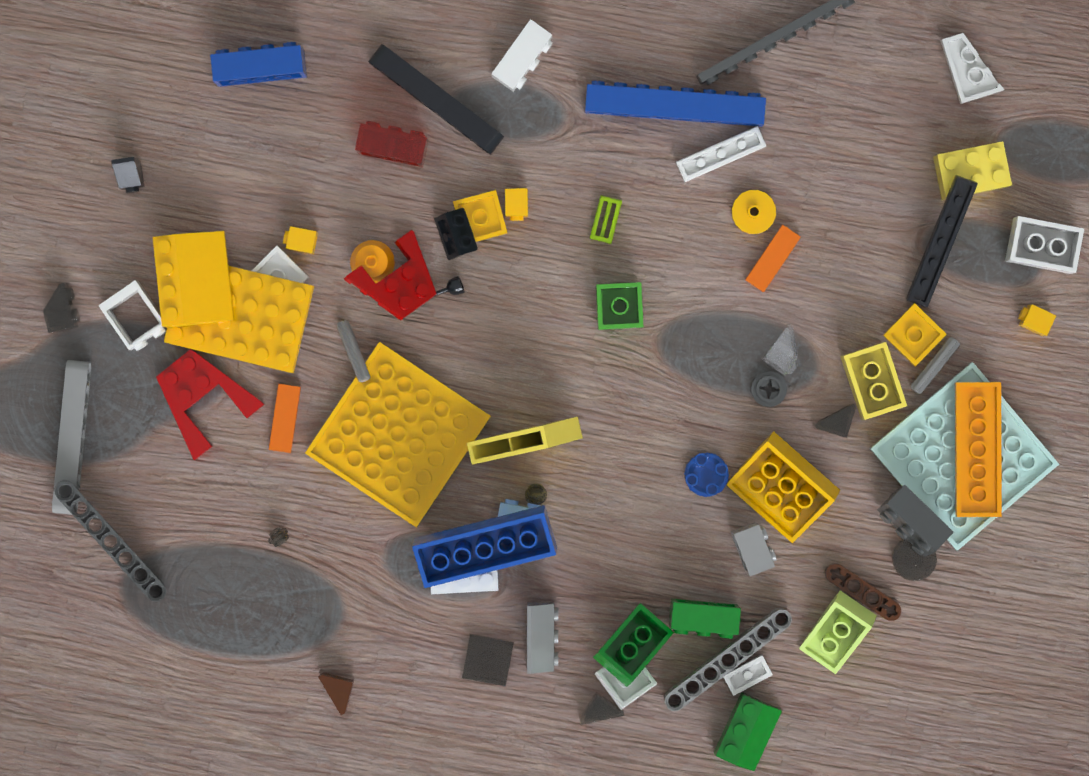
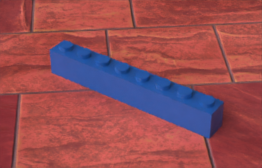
M592 81V84H587L585 113L758 127L764 125L766 98L761 97L760 93H748L747 96H738L739 92L725 91L724 95L716 94V90L704 89L703 93L694 92L693 88H681V91H672V87L669 86L649 89L650 85L636 84V88L627 87V83L619 82L614 83V86H607L603 81Z

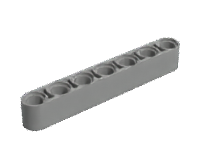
M67 360L54 489L58 482L67 480L80 491L91 378V362ZM69 485L60 486L58 490L59 495L62 497L69 496L71 487ZM53 491L52 512L72 515L56 497L55 491ZM78 502L74 505V511L76 513L78 510Z
M784 608L772 610L670 688L664 695V702L667 708L671 711L681 710L786 630L792 622L790 613ZM779 613L786 614L787 619L783 624L775 622V617ZM762 626L769 629L768 635L764 638H760L757 635L758 629ZM744 640L751 642V648L748 651L740 650V643ZM725 654L733 655V662L729 665L722 663V657ZM708 667H713L716 670V674L712 678L704 676V671ZM690 681L698 683V688L694 692L686 690V685ZM673 694L680 696V702L677 705H670L668 703L669 697Z

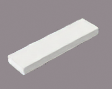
M758 126L676 161V164L685 183L765 148L766 144Z

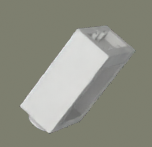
M137 280L98 305L129 350L136 349V351H139L148 344L146 341L154 336L156 339L166 332L165 327H162L160 311ZM136 293H139L159 324L132 341L112 310Z

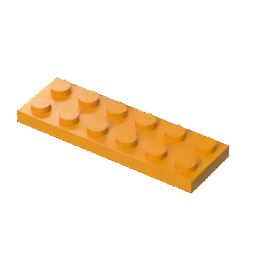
M955 382V517H1002L1001 382Z

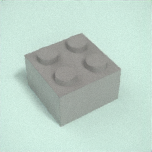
M754 522L730 532L745 572L749 576L775 567L773 561H776L777 558L773 548L768 547L765 540L769 538L765 527L759 526V524Z

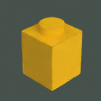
M527 188L505 189L506 217H510V221H524V217H528Z
M290 226L289 231L284 233L283 244H286V249L314 254L318 232Z
M1030 304L1027 305V308H1022L1018 317L1021 320L1019 326L1041 336H1047L1056 315Z

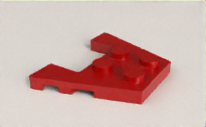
M410 230L395 242L408 261L381 281L375 283L362 265L344 278L349 284L352 283L358 287L364 295H369L376 300L378 305L400 321L437 294L413 230Z

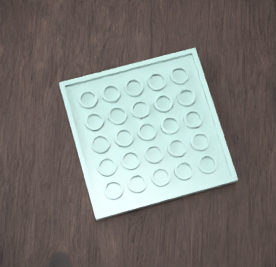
M973 362L967 365L870 448L901 486L906 485L954 532L947 541L956 551L997 518L955 517V382H989ZM1001 396L1003 513L1056 468L1059 463Z

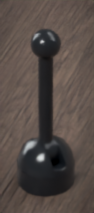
M457 276L450 279L446 288L436 291L437 294L435 296L446 292L452 295L465 293L460 277Z

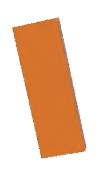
M782 225L745 281L764 293L801 236Z
M278 384L269 450L286 453L292 452L301 387Z

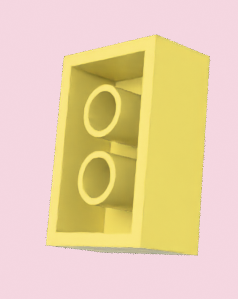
M1003 141L938 154L933 157L942 200H946L955 175L977 182L978 185L974 194L1012 186Z
M886 342L840 356L861 420L907 406Z

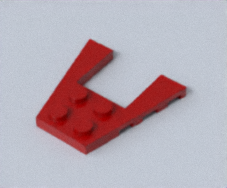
M193 349L187 351L156 376L194 460L198 459L213 446L185 411L217 385L223 388L246 418H249L265 405Z

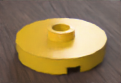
M748 190L740 194L734 201L731 209L735 225L747 234H760L766 231L773 224L776 217V206L772 198L759 190ZM751 208L758 210L757 216L750 214Z

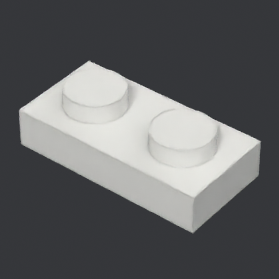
M761 654L733 669L724 676V679L734 696L773 674Z

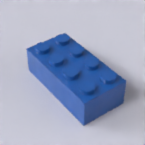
M296 42L283 43V47L276 48L273 44L260 46L261 49L252 50V47L238 48V52H229V49L216 50V54H210L213 82L218 87L307 78L305 53L301 45H297Z

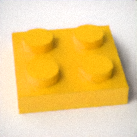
M496 190L453 201L455 210L465 209L476 242L508 234Z
M915 303L883 334L914 366H917L947 335Z

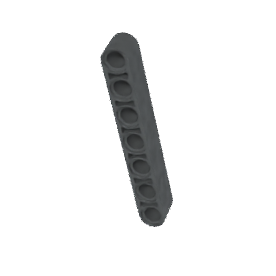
M62 480L55 485L54 491L59 501L148 599L154 602L162 600L165 597L166 588L157 576L70 481ZM69 485L71 487L70 495L67 497L59 495L58 490L60 486ZM81 501L86 504V510L79 514L74 511V505ZM93 518L101 520L102 524L98 530L89 528V522ZM108 535L116 537V544L112 547L104 544V539ZM121 553H131V560L128 563H121L119 561ZM139 568L146 570V576L142 580L134 577L135 571ZM153 585L161 587V593L157 596L149 594V589Z

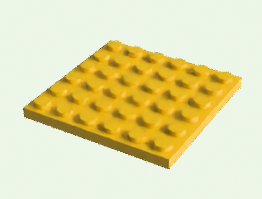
M379 342L365 362L370 379L361 383L355 377L305 454L417 528L467 453V443L475 441L491 416Z

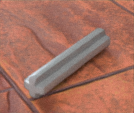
M347 320L338 322L337 329L359 382H365L370 379V374L351 326Z
M950 337L912 383L911 389L917 394H922L958 349L960 343L955 338Z

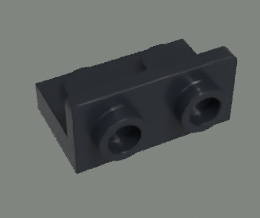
M464 208L446 212L434 218L448 261L478 249Z

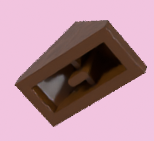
M323 672L318 678L340 715H343L347 711L354 680Z

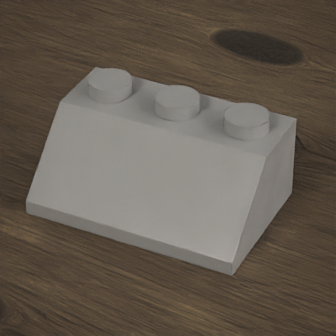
M527 602V674L554 671V666H558V652H554V643H558V630H554V621H558V607H554V602Z

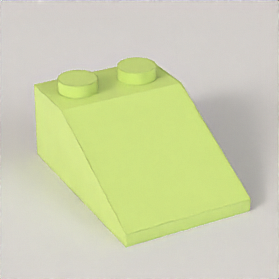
M840 590L799 649L836 674L870 631L877 615Z

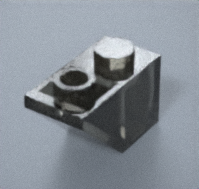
M67 283L58 285L43 310L48 333H56L78 327L77 322L80 321V316L77 308L74 309L72 300H75L74 291Z

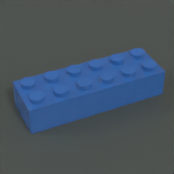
M545 505L414 538L412 544L424 588L555 556L557 553V544Z

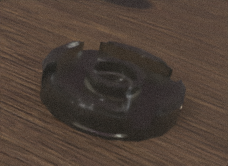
M903 539L893 550L892 562L895 571L902 578L919 581L929 577L935 570L937 555L936 552L926 557L923 554L919 555L912 549V544L907 539Z

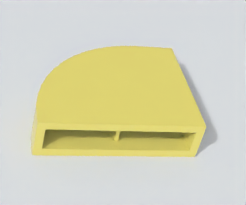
M577 416L467 443L473 465L554 447L582 439L583 437Z

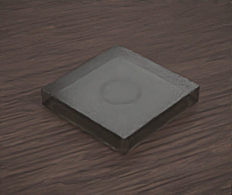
M470 634L462 678L506 687L514 642Z

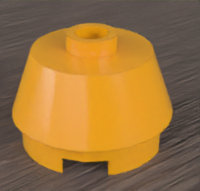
M368 240L362 242L354 249L350 258V267L354 271L362 265L372 280L378 283L393 272L395 259L391 249L386 244L377 240Z

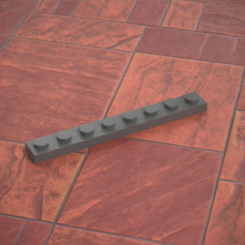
M854 0L828 1L699 73L697 79L700 85L705 82L707 85L712 84L719 79V74L723 72L729 74L738 69L737 64L744 60L746 64L758 58L757 53L765 50L766 53L777 47L776 43L784 39L787 42L797 36L796 31L802 28L806 31L816 25L815 21L821 17L826 20L836 14L834 10L841 6L843 9H846L856 2Z

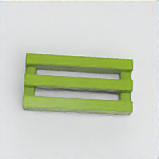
M600 195L590 239L608 244L612 243L622 200ZM606 201L608 204L600 236H597L595 234L603 202ZM614 203L616 208L609 236L605 238L604 234L611 206Z

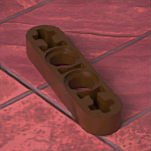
M832 563L826 567L825 577L829 582L888 621H895L900 617L901 607L897 602L840 564ZM839 568V574L846 577V573L850 575L844 580L843 586L839 585L842 582L839 578L831 579V569L836 570ZM851 580L859 581L860 588L858 591H849L848 583ZM868 593H877L878 601L876 604L867 603L866 596ZM883 598L886 599L884 604L892 607L895 605V615L890 614L887 616V610L880 607V611L877 610L882 604Z

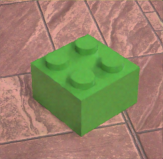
M641 282L596 284L598 330L644 327Z

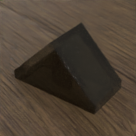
M849 404L812 425L815 429L847 438L856 406L855 404Z
M596 692L579 717L580 725L624 716V711L617 704Z

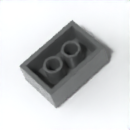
M906 485L894 491L877 509L880 513V518L887 524L891 523L896 528L895 531L898 536L904 540L907 539L912 544V549L917 554H923L925 557L936 552L954 533Z

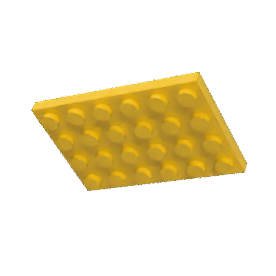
M229 266L234 320L173 327L166 330L165 343L294 373L314 286Z

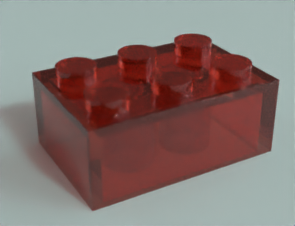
M366 121V124L360 123L355 151L361 155L423 168L429 141L424 133L411 130L409 134L403 132L400 127L389 125L388 129L381 128L380 123Z

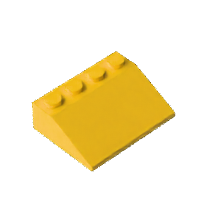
M225 231L153 237L162 327L173 328L234 320Z
M774 431L727 482V486L791 543L836 500L840 492L838 487Z

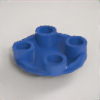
M708 452L700 453L691 458L686 465L684 473L689 489L703 497L715 496L720 493L727 485L729 478L728 466L724 460L716 454Z

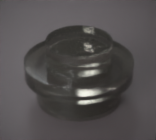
M532 484L525 491V499L531 504H542L547 499V491L540 484Z
M280 527L272 530L269 533V544H273L274 547L283 544L289 538L288 530L286 528L281 529Z

